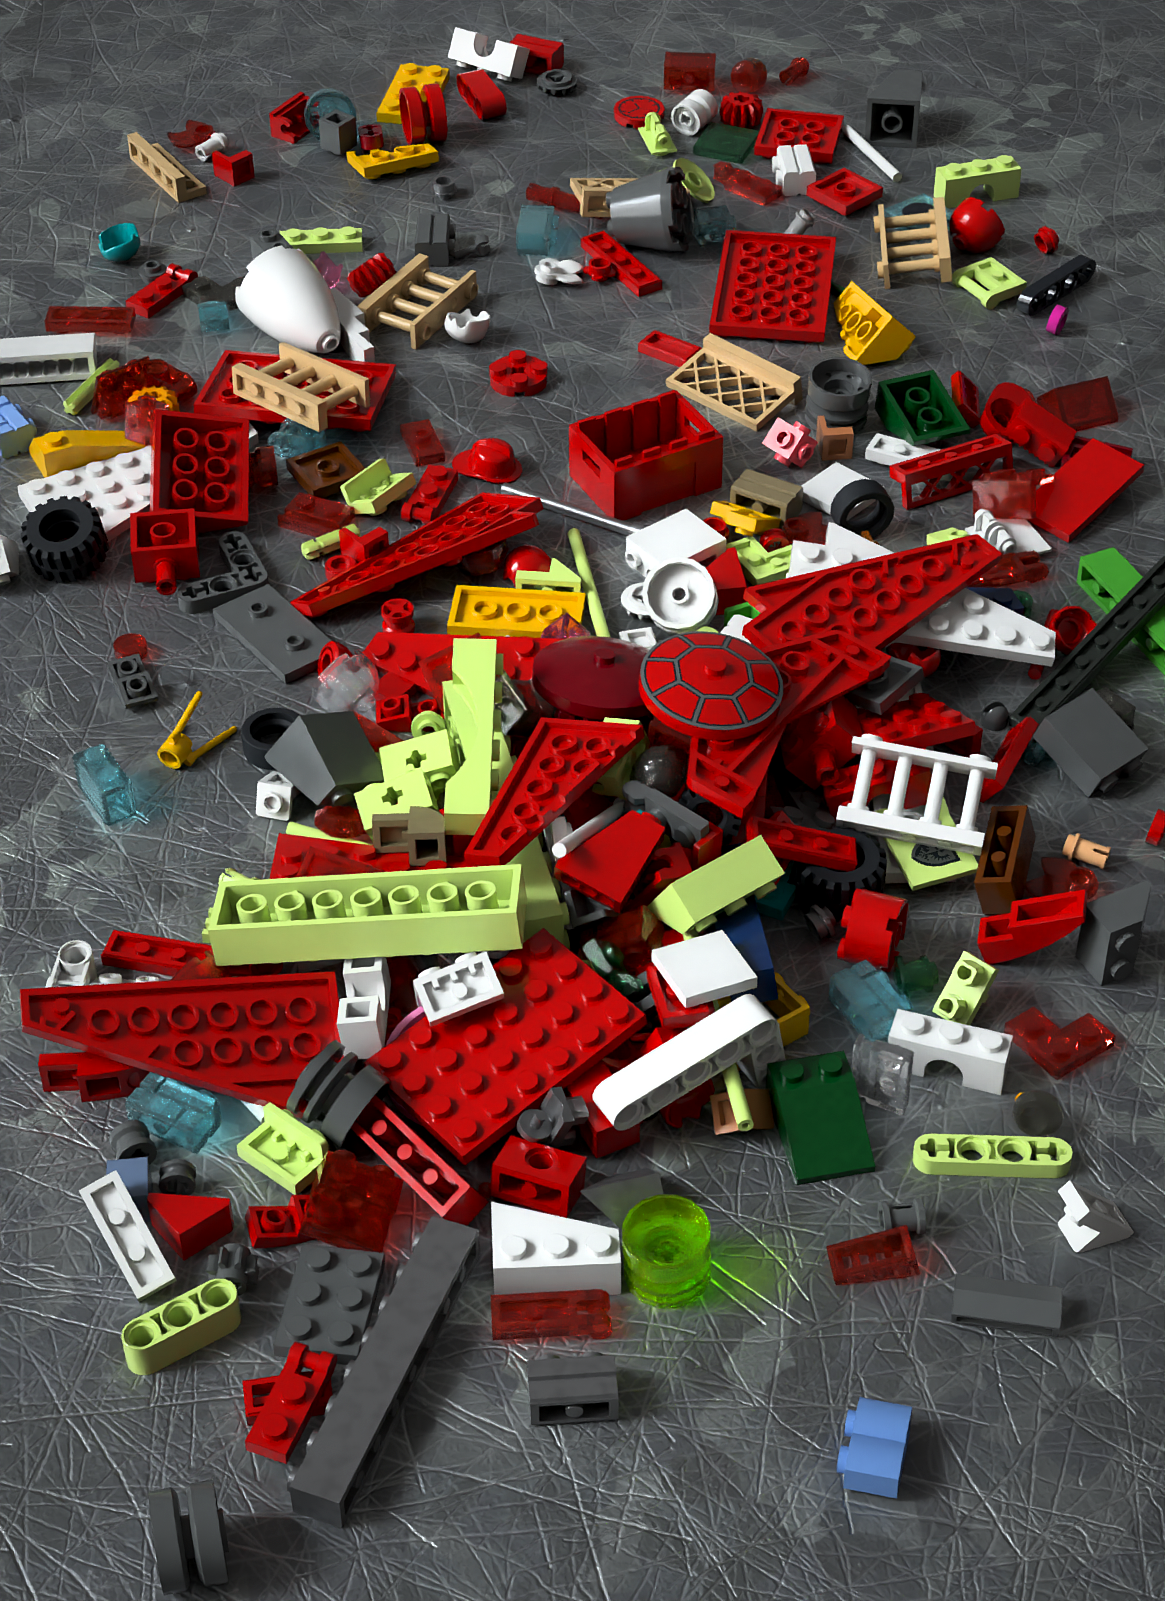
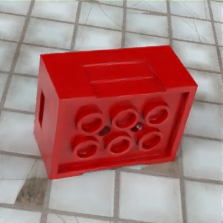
M677 390L662 393L656 397L634 402L631 405L606 411L604 414L591 416L569 424V475L607 516L624 521L641 515V512L691 495L698 496L722 487L723 436ZM690 422H691L696 428H698L701 432H697V431L690 425Z

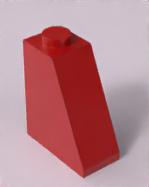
M631 810L559 859L554 866V878L620 914L651 862V855L663 842L665 827L661 825L662 822L654 815L647 812L640 814Z

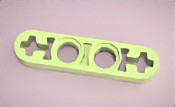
M931 1133L924 1134L915 1141L912 1160L914 1166L919 1171L931 1175L1054 1179L1061 1178L1069 1172L1073 1151L1066 1141L1054 1137ZM966 1150H974L983 1157L972 1161L964 1158L961 1153ZM928 1151L934 1152L935 1157L929 1156ZM950 1151H954L953 1158H949ZM1008 1151L1017 1152L1023 1157V1160L1011 1162L1006 1160L1002 1154ZM1031 1154H1035L1034 1161L1031 1160ZM1050 1155H1054L1057 1161L1051 1160Z

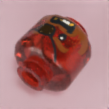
M757 58L744 59L738 62L731 71L733 87L743 93L748 91L752 93L759 90L767 80V69L762 61Z

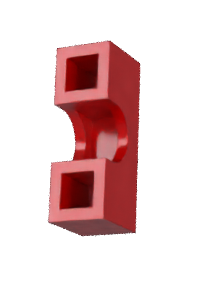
M882 758L875 760L866 803L867 807L870 800L881 794H891L897 761ZM860 764L838 769L839 779L837 782L829 786L823 785L825 800L830 814L835 818V821L839 805L853 799ZM912 764L904 801L905 810L926 805L933 773L932 768Z

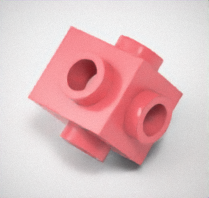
M778 417L762 444L776 452L773 458L785 466L789 467L791 463H794L803 468L806 461L812 457L818 442L808 436L811 430L795 421L792 426Z

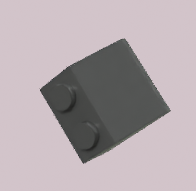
M1148 880L1087 903L1085 922L1080 926L1075 957L1101 986L1115 980H1122L1128 975L1133 974L1152 885Z

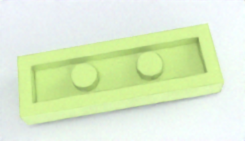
M346 226L341 229L319 227L314 230L292 228L280 231V234L294 249L299 248L304 254L363 252L362 228Z

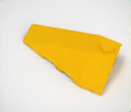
M62 430L49 432L44 436L34 438L28 449L45 478L64 470H72L86 466L91 462H99L116 457L121 453H129L145 448L152 443V431Z

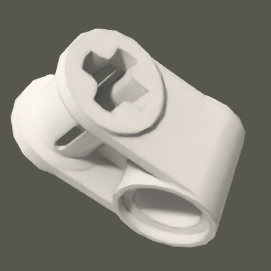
M72 940L61 946L52 974L48 978L45 988L89 985L96 979L97 970L91 946L81 940Z

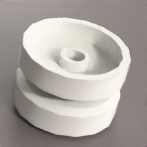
M674 557L663 560L651 569L645 578L642 589L645 609L656 626L668 634L676 635L685 632H695L703 626H708L716 615L719 600L714 581L706 568L693 559ZM683 592H685L686 595L684 599L675 600L674 597L676 595L681 596Z

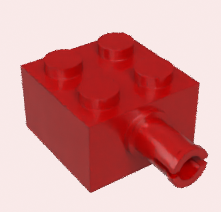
M194 508L130 513L131 557L135 583L156 582L157 592L168 596L177 590L176 579L187 580L200 577L199 542Z
M840 696L786 725L780 739L785 768L813 790H816L820 785L829 786L836 783L839 779L838 769L856 755L852 753L853 736L862 737L863 735L856 706L845 697Z

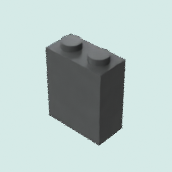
M1093 688L1045 717L1033 735V738L1088 798L1100 790L1103 793L1108 792L1118 783L1119 777L1125 775L1129 778L1142 767L1143 763L1140 760L1149 749Z

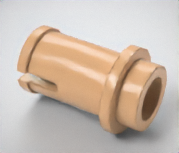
M1079 833L1076 836L1068 835L1062 854L1068 856L1069 861H1072L1074 858L1104 869L1111 847L1080 838L1081 834Z

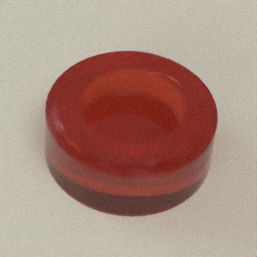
M124 634L113 643L116 659L139 654L141 660H143L148 654L147 641L139 634Z

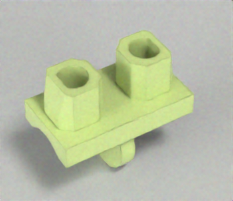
M963 951L932 1012L945 1020L971 1025L981 1004L986 1003L989 997L987 993L999 969L982 961L972 953Z

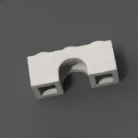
M455 27L448 57L457 60L456 65L469 69L471 65L477 66V70L483 69L487 75H491L493 71L498 73L497 78L512 82L513 77L523 78L530 49L496 40L493 52L488 55L486 45L489 36Z
M386 957L344 960L343 977L347 998L340 999L337 1018L340 1041L345 1046L344 1057L353 1052L358 1056V1059H369L385 1047L391 988Z
M897 1009L888 1036L885 1068L924 1077L929 1062L945 1060L955 1064L963 1074L962 1086L1001 1095L1009 1067L1013 1035Z

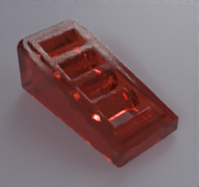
M907 1225L826 1246L836 1285L907 1278L921 1274ZM901 1251L902 1254L894 1256L893 1252ZM884 1253L886 1259L877 1260L876 1254ZM859 1255H867L869 1263L861 1265ZM850 1256L853 1267L845 1269L842 1257Z

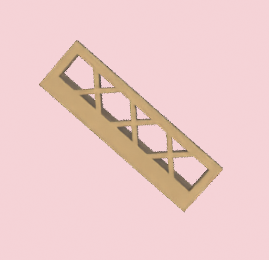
M137 132L127 135L130 159L178 203L207 194L206 186L160 144L150 145Z

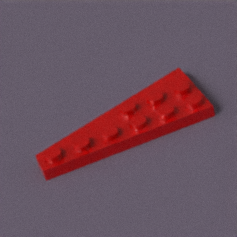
M541 717L465 850L466 865L477 867L506 865L645 737L643 725Z

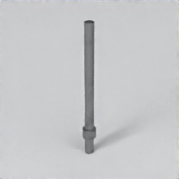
M506 482L501 487V494L540 497L545 509L628 536L648 527V525L639 522L632 524Z

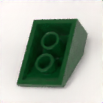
M934 370L878 382L875 411L886 429L912 446L970 434V427Z
M844 1050L767 1063L766 1089H769L773 1119L796 1184L801 1185L875 1172L876 1166L855 1078Z

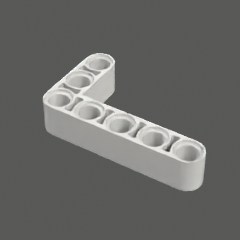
M745 994L602 1081L594 1090L593 1101L615 1129L621 1131L633 1127L736 1062L757 1089H766L767 1063L786 1060L779 1023L754 995Z

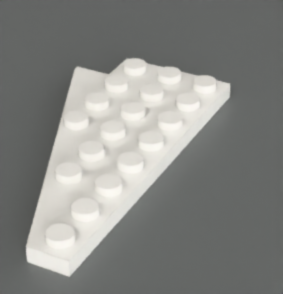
M249 422L250 449L258 444L259 441L257 431ZM151 445L129 453H121L116 457L99 462H91L86 466L64 470L49 477L31 480L28 483L17 486L19 497L29 512L36 511L35 506L38 504L44 505L51 498L58 500L60 496H67L68 499H71L73 496L79 497L81 502L86 500L98 511L108 539L107 542L130 528V513L149 512ZM71 537L64 538L58 542L68 540Z

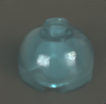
M322 88L314 92L306 102L304 108L305 124L310 133L318 140H320L319 119L337 109L356 117V109L351 99L341 90Z

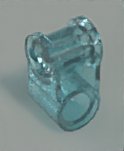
M287 418L282 422L280 430L269 436L268 445L276 455L291 458L327 446L325 429L317 432Z

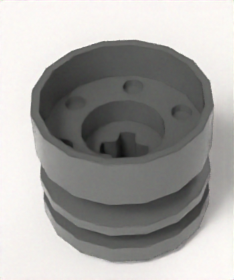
M846 357L822 359L812 366L808 376V395L804 412L805 421L812 429L817 431V417L822 415L825 417L827 428L852 427L854 434L863 429L867 422L868 399L872 385L871 372L867 367L856 360Z
M334 1040L320 1054L316 1055L302 1071L287 1101L286 1108L297 1114L307 1105L302 1120L306 1123H311L322 1113H325L326 1117L323 1120L320 1132L334 1144L344 1148L357 1135L351 1127L375 1095L383 1100L392 1081L371 1065L366 1066L354 1076L352 1072L358 1056L350 1052L340 1061L344 1054L345 1046Z

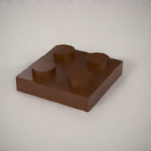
M341 441L286 459L287 470L314 501L341 492V485L365 469Z

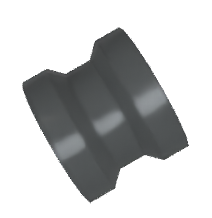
M129 1120L123 1122L110 1133L109 1143L116 1152V1160L148 1157L150 1165L157 1155L156 1146L149 1139V1130L142 1121Z

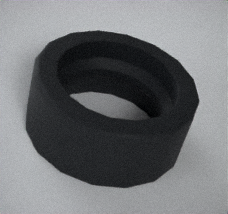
M861 479L845 485L835 495L831 503L830 514L835 524L867 540H871L889 527L894 517L895 507L881 484L875 480ZM870 499L878 500L877 506L869 516L858 521H847L849 512L857 504Z
M267 708L249 716L241 728L243 754L248 762L258 768L276 770L264 757L274 744L261 743L257 740L273 733L284 734L299 714L285 708Z

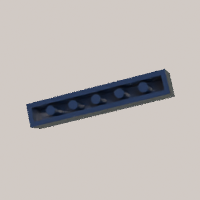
M740 843L722 846L721 856L741 846ZM754 895L745 899L747 905L730 916L725 911L716 915L717 922L707 928L708 934L723 930L758 977L757 988L730 995L731 1002L745 994L754 995L760 1002L778 999L774 967Z

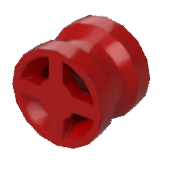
M395 598L386 601L381 606V616L384 619L382 622L383 632L414 633L415 622L412 618L414 616V606L410 601Z

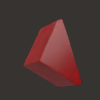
M148 1193L147 1203L151 1225L183 1261L233 1231L234 1220L230 1198Z

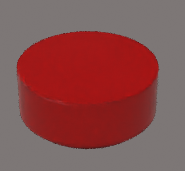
M336 555L329 558L325 563L326 578L329 580L356 565V560L348 555Z
M1161 809L1157 810L1145 840L1146 843L1154 846H1160L1165 834V811Z

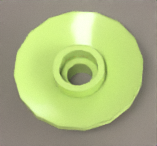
M679 158L674 161L673 167H680L685 174V180H682V184L690 190V196L705 203L714 199V187L701 168L685 158Z

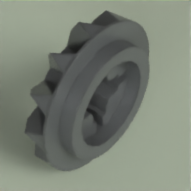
M549 70L538 76V89L545 94L551 93L554 96L556 94L564 95L565 92L571 93L577 87V77L566 70Z

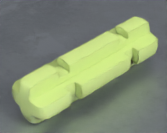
M355 524L345 526L361 537L360 530ZM340 529L317 537L315 542L311 539L302 543L303 556L307 560H313L320 557L319 553L326 555L340 549Z

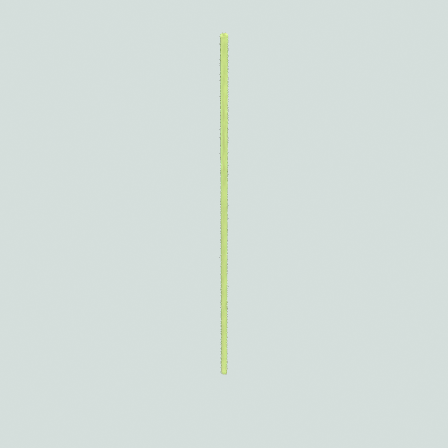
M572 528L568 531L567 535L579 577L581 578L583 591L586 593V601L596 636L611 638L580 531L577 528ZM648 762L646 767H640L637 774L638 782L647 786L652 779ZM664 835V840L658 849L672 845L668 835ZM695 928L682 934L684 941L699 937ZM716 999L712 1001L714 1004L715 1012L720 1009L718 1000ZM736 1063L723 1070L722 1074L738 1129L740 1131H748L753 1128L754 1123Z

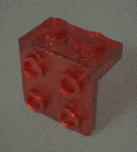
M1013 468L998 469L997 472L984 473V478L972 481L973 518H975V513L979 509L990 510L995 519L1037 518L1036 486L1055 481V474H1045V469H1027L1026 472H1016V469Z

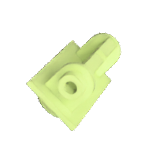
M649 112L645 117V127H640L638 130L651 155L664 156L668 153L677 152L670 134L664 125L660 124L659 114Z

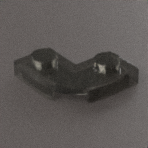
M206 276L197 277L192 282L182 286L183 296L207 310L210 309V305L228 304L229 310H234L238 308L235 298L236 287L241 286L245 276L236 278L224 286H220Z

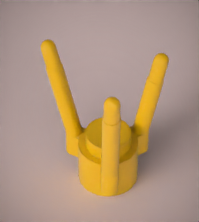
M201 691L196 692L174 731L157 751L159 760L169 768L178 769L183 763L191 766L197 758L237 732V727L232 726L192 752V741L182 731L202 697Z

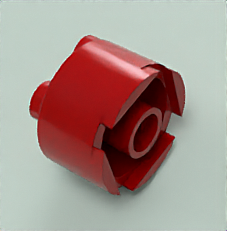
M856 888L851 906L846 905L842 915L841 927L847 928L845 938H842L839 943L837 959L880 971L892 972L900 953L895 950L898 947L899 941L904 939L909 912L907 900Z

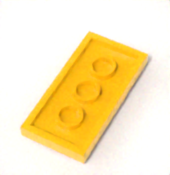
M414 63L401 64L376 112L377 122L402 124L399 108L400 88L414 86L420 93L423 85L438 83L443 93L450 78V69L441 68L438 65L427 67L417 66Z
M456 585L447 623V634L477 636L509 635L510 637L527 636L531 638L558 639L580 637L586 593Z

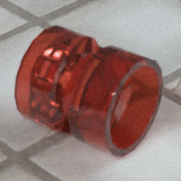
M273 445L256 447L254 452L251 453L249 451V489L253 487L254 483H258L260 487L278 485Z

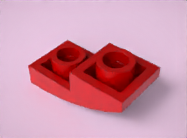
M409 694L377 700V727L389 731L411 732L413 719L424 711L436 712L444 719L443 697L426 699L416 703L411 702ZM426 726L422 730L429 732L434 731V728Z
M292 1195L288 1206H248L245 1215L253 1249L281 1247L311 1241L337 1232L340 1227L331 1195Z

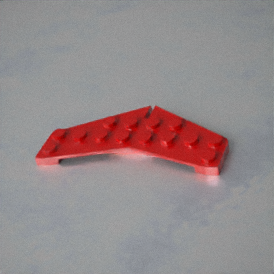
M831 630L759 649L774 662L783 680V697L777 716L766 728L745 738L717 741L691 736L687 786L696 794L742 819L754 804L786 725L881 676L890 665V655L840 630Z

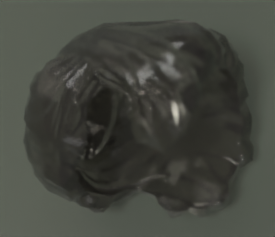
M669 744L651 746L636 759L629 775V781L637 780L641 784H645L652 789L655 788L672 798L678 794L684 784L685 789L689 790L686 782L689 754L685 750Z

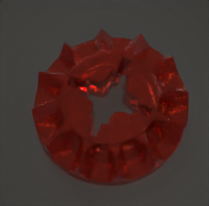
M327 805L323 809L316 811L314 825L329 836L348 839L366 834L359 809H354L351 805L347 807Z

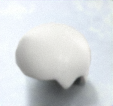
M466 309L461 314L450 312L447 313L445 319V330L453 339L460 342H479L484 338L488 330L491 316L486 311H481L476 317L471 314L470 309Z

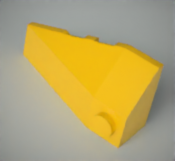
M852 281L833 303L837 322L842 326L840 336L846 344L843 347L844 353L850 359L856 360L863 365L898 359L901 354L910 348L912 341L916 338L911 331Z

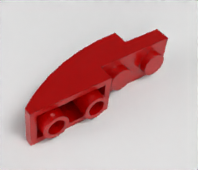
M88 1052L39 1054L38 1068L43 1091L79 1090L82 1102L127 1097L177 1081Z

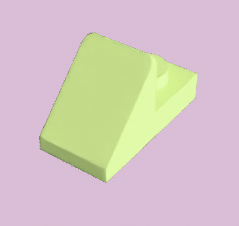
M552 558L549 572L517 570L515 577L516 589L581 593V578L556 558Z

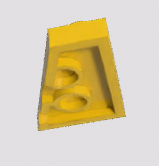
M429 143L398 146L394 148V152L380 150L379 148L370 150L369 155L356 156V151L346 152L347 162L367 179H377L381 177V174L390 172L394 174L403 173L406 169L412 167L426 168L431 165L430 163L439 161L438 151Z

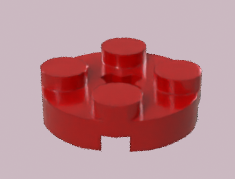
M513 350L509 353V356L502 357L489 365L491 387L501 395L515 397V392H524V397L532 396L541 392L547 385V363L536 357L526 355V352L523 350Z

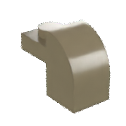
M410 806L409 813L372 814L373 845L376 853L409 852L410 866H425L427 862L432 860H442L447 863L444 816L438 811L427 807Z

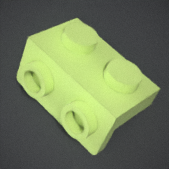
M383 458L378 459L341 485L340 489L351 514H370V516H376L385 512L387 505L392 501L404 498L408 494L407 490L417 483L412 472L392 474L386 459Z
M269 1102L263 1107L265 1122L236 1145L237 1153L240 1158L292 1194L298 1195L330 1167L328 1142L320 1131L308 1128L299 1122L290 1111L286 1109L281 1110Z

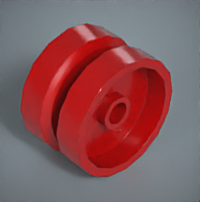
M425 84L420 93L414 86L400 88L399 108L407 144H423L426 135L432 143L446 141L448 133L447 115L439 84Z

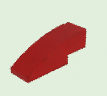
M1086 890L1012 901L1011 913L980 918L977 945L984 961L988 964H993L1028 955L1070 934L1085 922Z

